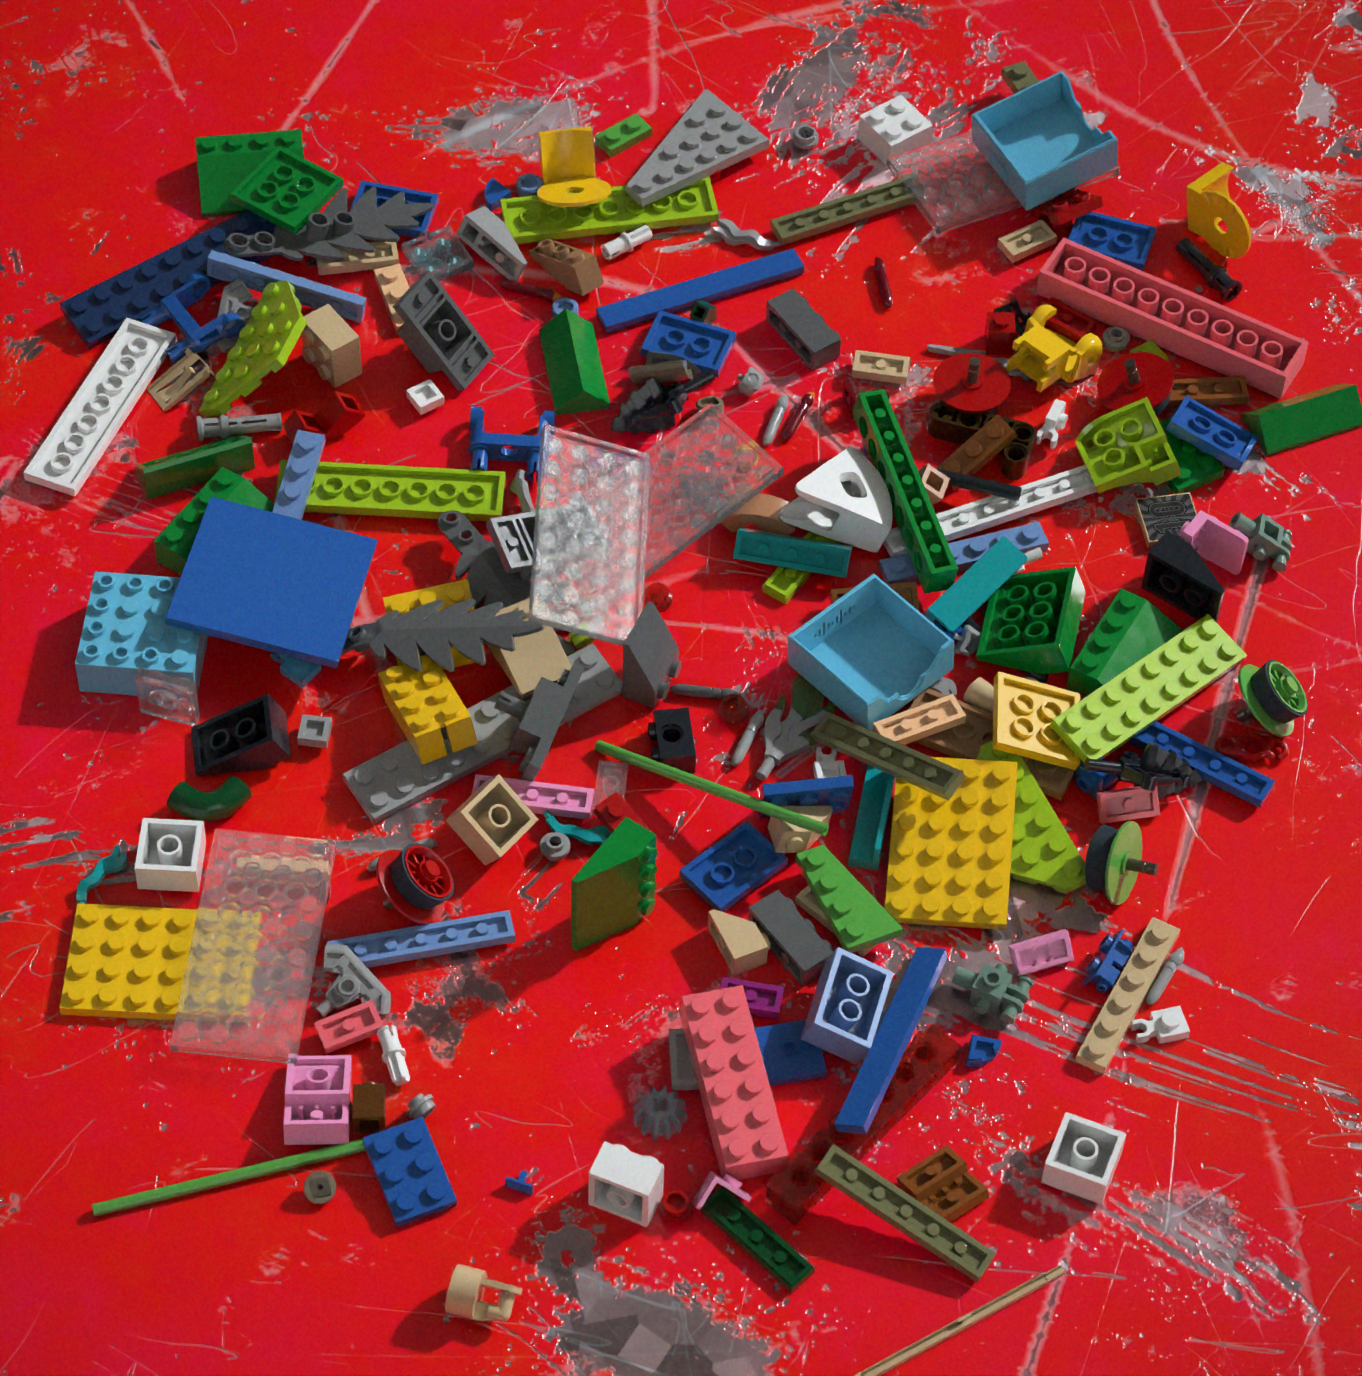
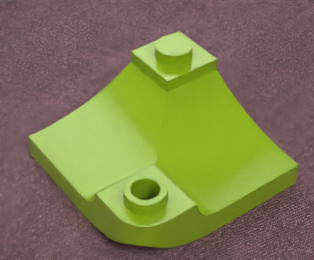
M1147 397L1093 420L1083 428L1076 438V447L1098 494L1109 489L1134 483L1154 482L1156 486L1181 475L1178 462Z

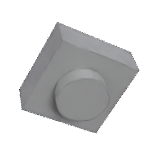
M302 714L297 737L298 745L327 748L332 728V718Z

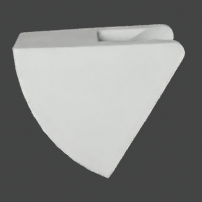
M852 446L800 480L794 488L799 497L788 504L780 513V519L785 523L875 553L878 552L891 530L893 518L890 494L883 478L873 464Z

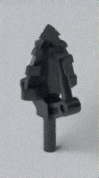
M709 370L684 384L676 382L666 386L659 384L653 377L646 379L645 384L637 389V391L633 390L629 394L630 398L625 404L622 403L620 406L621 411L618 417H614L610 429L622 433L624 431H631L632 434L646 431L649 434L664 427L669 429L675 426V415L683 411V404L689 399L687 394L714 381V374Z
M1148 743L1141 758H1138V755L1134 752L1124 751L1122 757H1119L1118 762L1087 758L1084 764V768L1087 771L1116 774L1121 780L1135 782L1134 787L1140 786L1144 790L1155 791L1157 786L1159 799L1166 798V795L1171 793L1178 794L1182 792L1183 788L1187 786L1191 788L1202 780L1196 769L1189 767V762L1185 758L1181 760L1173 750L1169 749L1167 751L1159 748V745L1155 743Z

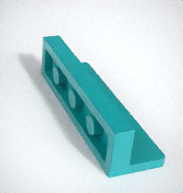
M740 527L737 530L733 558L846 578L853 546Z
M1003 536L927 609L924 616L933 624L938 621L950 633H954L1027 562L1028 557Z
M870 765L867 766L848 866L878 871L896 777Z

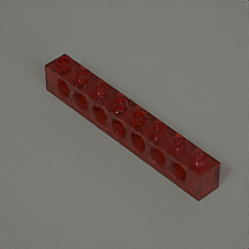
M931 1024L924 1032L920 1030L911 1040L910 1046L904 1051L883 1097L888 1102L880 1104L867 1134L837 1132L835 1122L840 1111L836 1112L831 1118L829 1126L823 1132H816L810 1139L808 1147L802 1153L796 1152L788 1161L787 1167L780 1174L777 1172L772 1175L766 1184V1203L792 1224L796 1225L834 1187L814 1173L819 1165L815 1161L823 1160L833 1144L860 1161L959 1062L961 1045L934 1024ZM919 1059H925V1060H927L928 1062H920V1061H918V1060H919ZM898 1079H905L908 1082L903 1083L898 1081ZM836 1140H844L848 1143L840 1144ZM795 1181H802V1182H804V1183H806V1184H805V1185H796V1184H794L793 1182H795Z

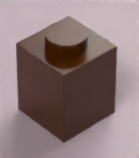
M364 1082L362 1084H353L354 1134L377 1133L386 1130L385 1083Z

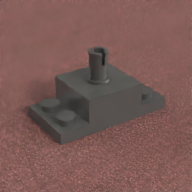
M430 270L423 272L393 306L404 321L403 325L396 331L429 374L442 370L458 391L465 390L495 355Z
M588 502L490 518L486 523L506 573L519 572L523 581L572 573L580 561L605 557L609 552Z
M574 661L570 670L564 668L556 683L541 677L530 699L526 702L501 691L494 709L518 718L517 722H519L508 747L525 754L518 771L523 772L520 780L534 781L540 771L584 671V665Z

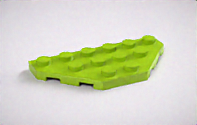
M288 280L272 282L264 288L259 303L251 311L248 323L240 331L238 341L229 351L228 359L223 368L216 374L213 386L204 396V402L199 411L205 417L219 416L220 414L227 413L232 408L230 404L232 401L236 400L241 394L244 397L249 395L262 384L260 378L267 375L271 370L276 373L286 363L307 324L306 318L301 314L302 307L300 302L295 297V288Z
M993 740L981 745L977 760L1018 762L1010 875L1013 876V879L1033 885L1039 883L1054 888V891L1065 894L1085 885V862L1023 758L1019 755L993 749Z

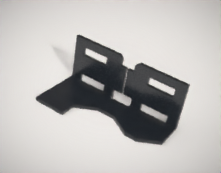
M1010 297L1009 304L996 308L994 311L1012 312L1010 310V307H1012L1016 312V331L1022 336L1025 331L1023 326H1026L1027 320L1032 315L1030 312H1028V315H1025L1016 298ZM1020 317L1023 322L1020 323L1017 318Z

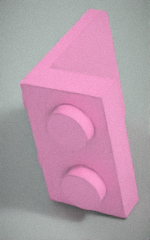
M1201 510L1191 522L1186 521L1179 531V536L1191 544L1199 555L1234 575L1241 571L1249 542L1243 533Z

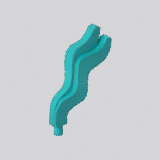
M548 811L543 813L546 818L545 822L552 832H560L586 845H602L611 834L605 826L583 829L574 824H560L554 815L551 816Z
M115 845L111 855L100 859L92 873L79 881L76 894L77 903L85 904L88 891L98 886L107 874L121 871L126 867L128 856L125 850L121 853L119 845Z

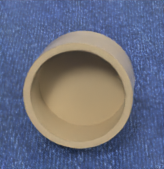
M458 1264L449 1284L445 1311L481 1322L492 1320L505 1322L510 1318L515 1296L521 1295L522 1288L486 1279L487 1272L485 1270ZM485 1287L501 1291L498 1305L482 1301Z

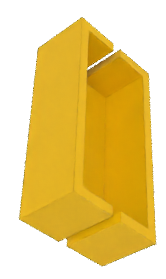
M428 655L420 656L421 672H416L408 666L404 667L401 664L377 673L384 700L422 765L447 756L441 728H446L450 748L453 753L478 744L471 715L441 666Z

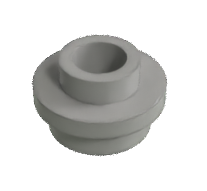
M801 125L793 133L792 140L797 147L810 149L818 144L819 136L814 127Z
M1110 327L1104 331L1102 340L1109 351L1120 352L1129 344L1130 335L1121 327Z
M551 832L541 839L540 850L548 860L560 861L570 851V840L560 832Z
M422 1093L414 1097L407 1105L409 1110L406 1115L409 1119L420 1117L425 1119L436 1108L433 1102L434 1097L431 1094L424 1096Z

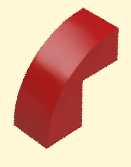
M333 391L316 414L294 410L282 426L292 443H294L297 430L325 435L327 442L353 428L362 420L365 413L354 396Z

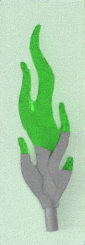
M800 674L797 675L793 684L791 709L786 720L780 722L785 710V695L779 697L778 703L766 719L764 727V761L755 774L761 781L766 780L775 765L779 766L784 761L809 749L816 742L811 735L812 731L827 712L832 714L835 712L836 705L830 700L826 707L822 708L825 696Z

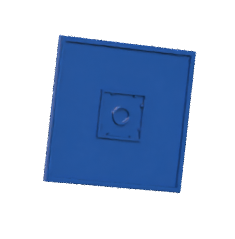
M210 497L165 617V624L337 669L378 540Z

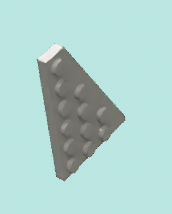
M708 89L704 90L626 185V194L643 207L710 176L719 169H725L769 148V139Z

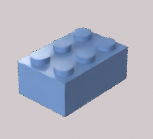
M837 947L823 965L800 1039L857 1064L871 1049L894 972Z

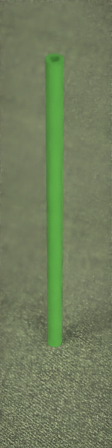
M598 740L595 744V751L819 835L825 836L828 833V824L604 741Z
M362 1139L350 1141L349 1144L325 1147L92 1204L94 1217L366 1150Z

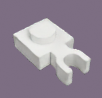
M816 747V761H814L813 767L815 779L847 776L844 760L836 761L837 751L831 748V754L825 755L821 752V747Z
M1180 1005L1150 1012L1149 1021L1145 1019L1133 1020L1130 1026L1131 1031L1137 1029L1144 1031V1033L1137 1034L1135 1040L1137 1044L1145 1043L1151 1037H1157L1159 1044L1189 1038L1190 1029Z

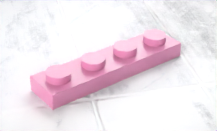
M476 774L472 794L483 783L494 776ZM503 778L533 813L543 814L545 811H548L550 815L590 820L594 799L593 788Z

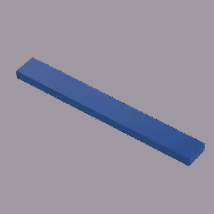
M794 248L596 308V316L605 332L610 333L655 319L659 310L672 314L693 307L695 301L698 300L711 302L804 273L805 266Z
M917 947L873 1040L871 1049L868 1051L836 1119L835 1127L837 1132L867 1134L948 958L946 949Z

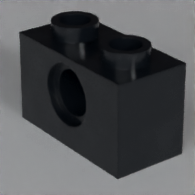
M689 708L653 711V723H648L649 741H655V747H651L652 760L687 773H695L696 752Z

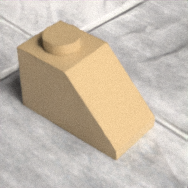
M779 806L828 824L833 811L832 806ZM774 817L770 818L767 826L776 853H800L806 851L821 836Z
M715 909L709 911L708 929L733 976L767 963L768 950L771 948L770 942L764 932L760 933L756 923Z

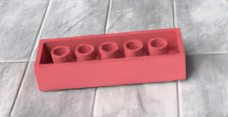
M743 985L682 996L679 1015L691 1055L695 1077L698 1081V1088L721 1177L723 1178L725 1174H728L737 1180L784 1172L789 1155Z

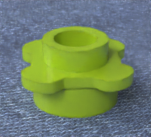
M582 623L573 627L570 630V638L567 642L573 643L577 649L591 644L596 639L593 629L596 627L595 624L586 625V623Z

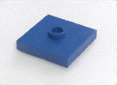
M806 1020L754 1028L770 1086L827 1077V1069L821 1048L800 1039Z

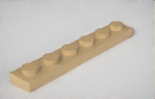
M1152 917L1077 1053L1075 1062L1099 1073H1105L1131 1022L1134 1020L1178 939L1181 929Z

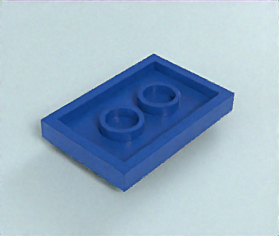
M361 180L351 208L372 187H376V210L384 202L400 192L405 193V204L433 203L434 208L431 211L414 218L419 222L417 228L390 229L398 235L420 239L426 238L439 202L438 194Z
M1091 211L1075 219L1068 240L1143 271L1157 228Z
M659 310L641 347V356L647 357L648 351L676 354L691 361L701 371L700 373L711 370L714 376L718 378L735 343L736 332Z
M1188 396L1184 398L1166 428L1175 437L1184 439L1196 446L1201 452L1212 455L1224 465L1233 467L1238 471L1258 439V436Z
M852 775L762 784L760 800L776 806H832V814H836L849 808L854 788ZM759 812L760 818H771V816Z
M746 821L681 868L679 877L713 909L725 912L786 867L788 858L782 853H776L773 844Z
M423 1117L362 1138V1143L396 1227L457 1206L456 1196Z

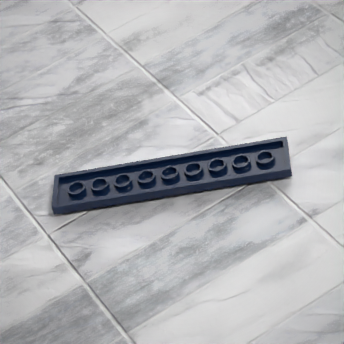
M246 210L61 302L60 310L88 349L114 337L126 318L140 322L139 317L158 307L161 299L182 287L185 279L191 273L201 271L207 276V259L211 250L228 254L224 249V242L230 234L255 235V233L260 231L274 234L277 225ZM275 255L239 257V259L259 264ZM207 276L211 283L210 288L223 282V280ZM203 281L197 282L194 285L193 289H196L199 286H201Z

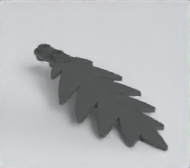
M372 187L357 200L350 212H347V189L343 188L332 199L323 213H311L308 223L296 235L278 225L274 230V234L265 231L257 232L255 235L232 233L225 240L224 249L228 254L236 258L282 255L290 260L302 261L303 255L329 260H343L344 254L336 248L373 253L375 247L364 239L398 242L400 237L390 229L417 228L419 222L414 218L431 211L434 208V204H405V193L400 192L388 199L376 210V187Z
M447 511L439 516L438 528L462 555L456 567L455 577L459 580L468 572L466 579L469 582L472 598L476 601L475 609L484 599V606L502 602L503 608L532 596L536 598L540 606L566 602L565 596L551 589L523 581L519 572L507 574L493 541L487 542L464 514L459 511ZM542 607L554 631L571 630L576 626V623L567 617ZM557 635L566 656L577 652L575 647Z
M471 598L436 612L444 604L442 600H436L402 615L398 610L382 616L375 623L351 628L341 656L346 654L347 651L363 652L371 647L374 653L384 660L386 658L387 646L394 656L416 672L422 671L420 656L426 654L439 666L449 672H453L455 668L451 648L454 647L470 660L480 665H485L486 660L482 640L494 647L512 652L515 650L514 637L542 631L544 626L540 623L521 620L526 615L523 610L495 616L503 608L502 602L489 604L468 612L476 604V601Z

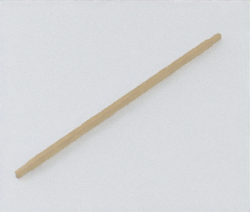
M1059 1265L1046 1273L1044 1272L854 1376H881L1048 1285L1051 1281L1064 1275L1066 1271Z

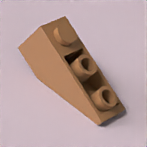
M552 239L540 241L538 246L529 251L530 256L569 291L584 296L604 284L594 254Z

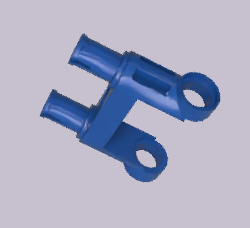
M195 271L188 275L182 287L161 299L158 307L139 317L140 322L154 327L167 320L173 321L184 334L185 338L165 350L173 364H176L186 355L184 351L188 348L196 354L201 353L224 337L228 339L238 337L242 328L245 327L244 321L234 312L226 315L223 313L203 327H200L188 313L186 308L205 297L204 294L211 285L210 280L201 271ZM203 281L201 286H199L196 289H193L194 285L197 282ZM236 321L231 328L226 329L230 322Z
M471 406V433L468 449L472 457L470 470L480 469L488 471V460L528 462L526 478L533 482L534 473L536 472V482L541 481L544 477V462L547 461L550 454L551 436H554L555 411L544 410L543 415H540L538 436L484 433L483 407ZM503 446H513L516 449H506Z

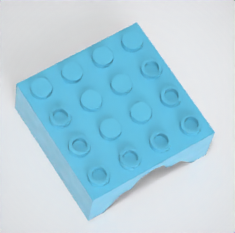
M1063 71L971 115L973 143L1026 211L1118 166V139L1110 130L1102 133L1097 126L1092 129L1088 125L1083 115L1082 107L1076 101L1070 80Z
M95 571L75 661L80 691L197 700L209 635L165 624V617L180 577Z
M875 574L869 576L787 636L788 664L856 724L868 730L873 729L874 722L890 717L954 669V641Z

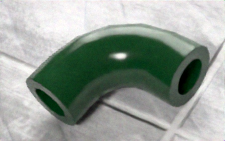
M230 776L218 789L212 792H201L186 782H180L170 793L167 806L179 815L191 820L213 822L234 814L252 797V793L243 781L234 776Z

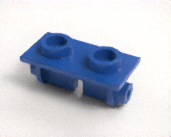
M1123 929L1113 936L1110 934L1106 935L1098 946L1100 950L1098 957H1094L1085 968V972L1088 974L1082 983L1083 986L1092 981L1100 992L1105 993L1107 990L1112 989L1120 974V971L1112 966V964L1122 969L1133 952L1132 943L1127 939H1121L1124 932Z

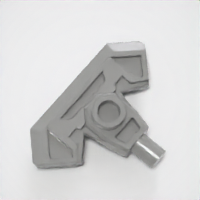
M237 279L224 287L218 317L223 313L226 315L234 312L240 316L246 326L254 307L244 304L253 295L241 279ZM236 321L230 322L226 329L231 328ZM240 336L233 339L224 337L216 345L222 352H229L235 346Z
M327 944L324 950L323 971L339 974V976L326 992L325 997L327 999L315 1008L317 1012L324 1018L334 1008L340 1010L361 998L362 1003L373 1000L379 1015H388L390 1013L391 993L347 945Z

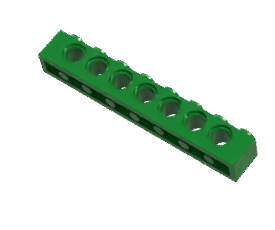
M885 389L858 393L852 415L871 462L887 486L892 503V514L924 593L948 590L954 583L958 567Z

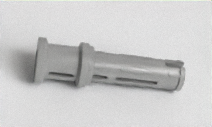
M281 413L232 418L220 414L216 418L204 419L201 416H196L198 441L211 437L227 439L230 434L282 431Z

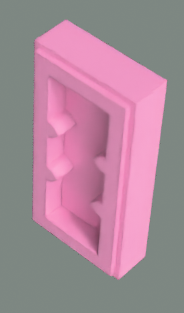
M1066 929L1008 945L1013 972L1017 977L1074 960L1069 932Z

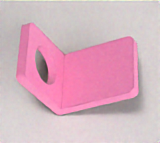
M711 1171L693 1199L692 1204L700 1210L716 1183H719L747 1201H750L752 1197L740 1189L742 1183L728 1174H725L722 1178Z

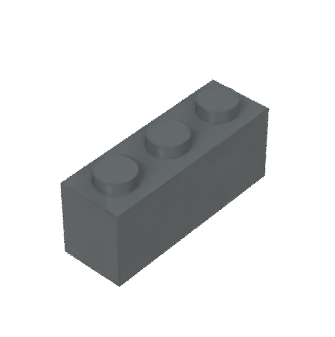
M794 288L767 301L766 321L812 371L839 358L841 345L839 334L825 323L822 315L816 313L810 307L807 299L804 296H800Z
M777 890L750 906L748 921L756 923L760 933L764 932L770 942V950L798 983L805 987L820 978L824 963L834 952L833 947L827 940L820 938L809 919H804L799 914L794 902L788 897L785 898Z

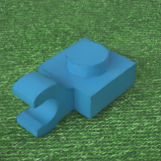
M274 652L270 655L274 661L282 664L280 666V673L301 688L306 686L322 670L321 664Z

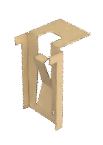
M189 348L184 351L186 355L146 388L165 413L209 377L210 373L216 377L210 367ZM200 359L206 367L186 383L191 374L196 373L191 366ZM178 376H180V377L176 380V382H175L174 384H172V385L168 386L167 388H165V389L159 391L161 388H163V387L166 386L168 383H170L171 381H173L175 378H177Z

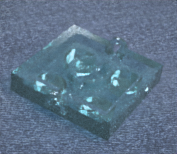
M450 225L431 233L427 230L423 231L420 237L402 243V252L419 277L423 272L430 270L437 280L441 281L474 268L473 258Z

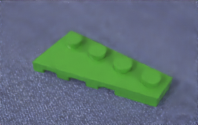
M824 844L796 854L795 861L844 950L854 953L903 935V928Z

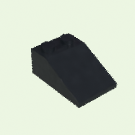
M1166 531L1148 552L1141 588L1197 620L1209 614L1218 623L1225 593L1224 588L1191 544L1183 538Z
M268 693L191 727L195 774L198 776L266 769L291 758L286 711Z

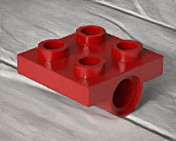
M1074 187L1031 208L1030 213L1032 217L1039 220L1042 219L1053 232H1057L1070 226L1073 219L1103 207L1101 196Z

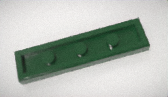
M724 1186L718 1188L707 1198L700 1211L791 1294L814 1274L815 1268Z

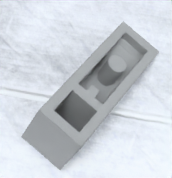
M485 206L466 214L456 235L508 280L518 281L527 261L505 223Z

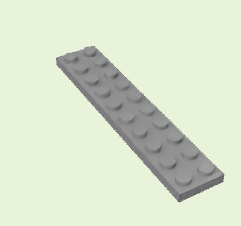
M593 643L567 656L571 666L575 661L584 665L585 668L559 726L620 695L623 691L622 681ZM514 685L502 690L504 693L524 702L531 697L529 695L522 698ZM501 691L467 709L472 718L478 744L453 753L450 748L446 728L444 727L441 728L447 756L422 765L409 741L406 740L343 773V781L373 824L515 750L508 746L519 724L517 722L518 718L494 709Z

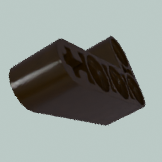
M938 402L930 408L928 432L934 438L963 445L996 415L986 412H962L948 406L944 402ZM1000 416L1017 434V437L998 453L1003 455L1001 471L1009 479H1020L1027 471L1033 453L1036 431L1031 424Z

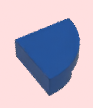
M494 178L486 184L485 200L487 207L491 211L500 206V199L511 198V191Z
M971 1035L966 1067H979L993 1061L1001 1050L1002 1040Z

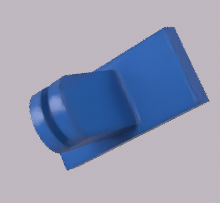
M524 1170L521 1171L517 1180L507 1176L505 1178V1187L530 1195L533 1194L534 1185L525 1183L528 1178V1172Z

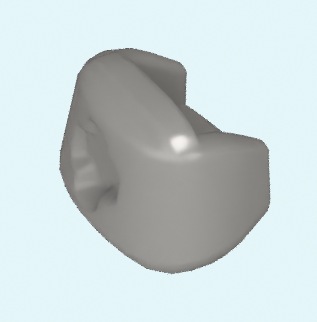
M749 367L745 376L739 374L737 379L741 380L738 385L740 394L746 396L753 395L763 384L764 375L753 367Z
M964 625L961 635L955 633L953 636L954 639L958 640L954 647V652L971 656L978 647L980 632L970 625Z

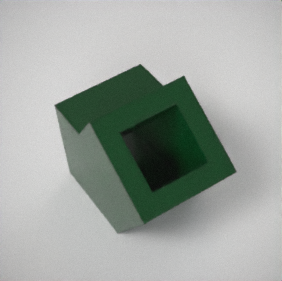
M704 300L695 301L689 316L693 320L711 325L716 320L717 307Z

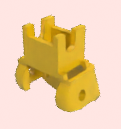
M1048 304L1037 307L1032 316L1027 320L1024 334L1013 342L1012 349L1019 351L1008 360L1006 370L1009 372L1017 368L1038 383L1036 387L1038 392H1042L1060 377L1072 383L1075 380L1096 374L1103 351L1101 340L1093 333L1084 335L1076 344L1059 333L1045 329L1046 320L1055 315L1057 311L1056 308Z

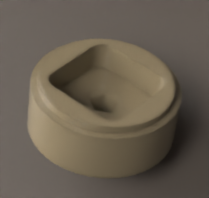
M716 396L699 399L696 402L697 415L702 418L720 416L724 413L723 400Z
M315 1171L306 1178L304 1193L308 1200L315 1204H324L334 1197L336 1181L330 1173Z

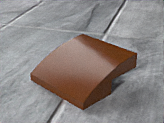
M947 1145L897 1177V1182L904 1192L950 1223L989 1198L988 1188L968 1172L967 1162Z

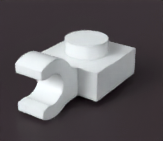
M1055 399L1046 416L1045 424L1037 432L1036 444H1040L1042 439L1047 438L1051 440L1050 449L1056 447L1058 441L1057 431L1058 429H1064L1068 415L1064 414L1066 402Z

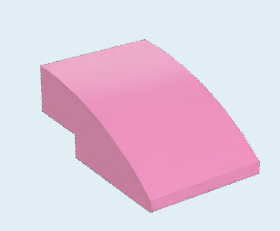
M352 1055L288 1056L283 1124L285 1145L349 1144Z

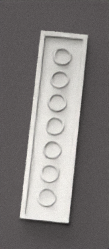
M126 318L23 472L25 480L75 497L167 357L165 350L176 343V333Z

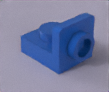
M1083 762L1078 766L1075 776V782L1078 787L1095 799H1097V792L1107 791L1121 780L1116 774L1087 771L1084 768Z

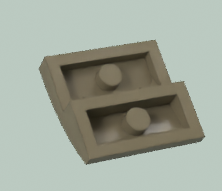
M686 360L628 368L630 379L637 387L644 385L645 380L653 377L659 384L693 379L692 369L687 368Z

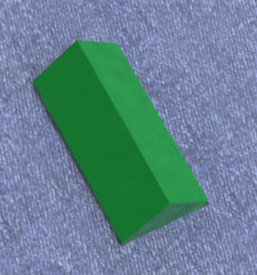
M565 308L539 329L555 414L562 415L610 409V401L593 324Z
M1338 383L1242 413L1241 418L1250 432L1258 436L1257 443L1265 455L1270 456L1362 427V407L1357 385Z
M238 435L134 465L147 500L206 483L221 467L236 474L255 468L252 439L244 435Z

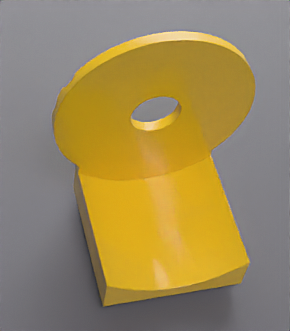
M591 126L538 132L543 186L537 190V198L542 203L545 202L547 205L558 207H578L598 203L611 195L610 184L596 179L593 131ZM570 191H581L579 193H567Z
M1222 162L1186 187L1188 230L1202 236L1209 243L1210 247L1217 250L1222 256L1234 259L1242 257L1249 251L1251 231L1243 212L1229 196L1228 177L1234 167ZM1224 220L1228 231L1221 230L1217 223Z

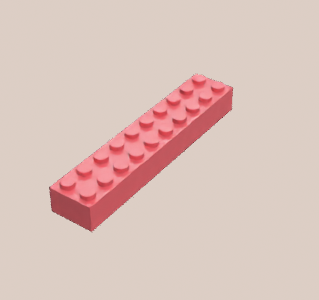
M1066 238L1061 240L1039 271L1036 294L1048 299L1053 297L1089 317L1112 327H1121L1129 334L1147 342L1152 340L1161 348L1228 377L1244 376L1247 385L1281 399L1304 364L1308 341Z

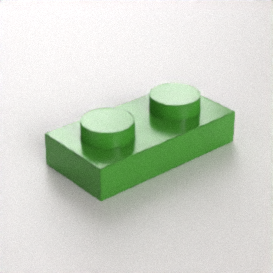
M635 113L596 134L595 143L609 157H613L652 136V127Z

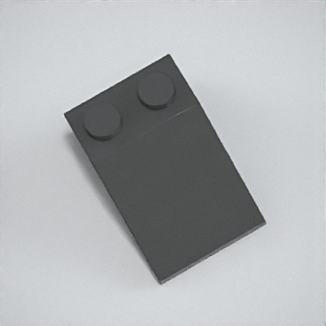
M648 601L623 643L622 697L655 709L659 700H664L667 696L671 679L678 677L682 662H679V647L655 604Z

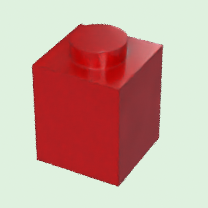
M987 312L984 334L986 354L1013 355L1014 349H1012L1016 338L1015 312Z

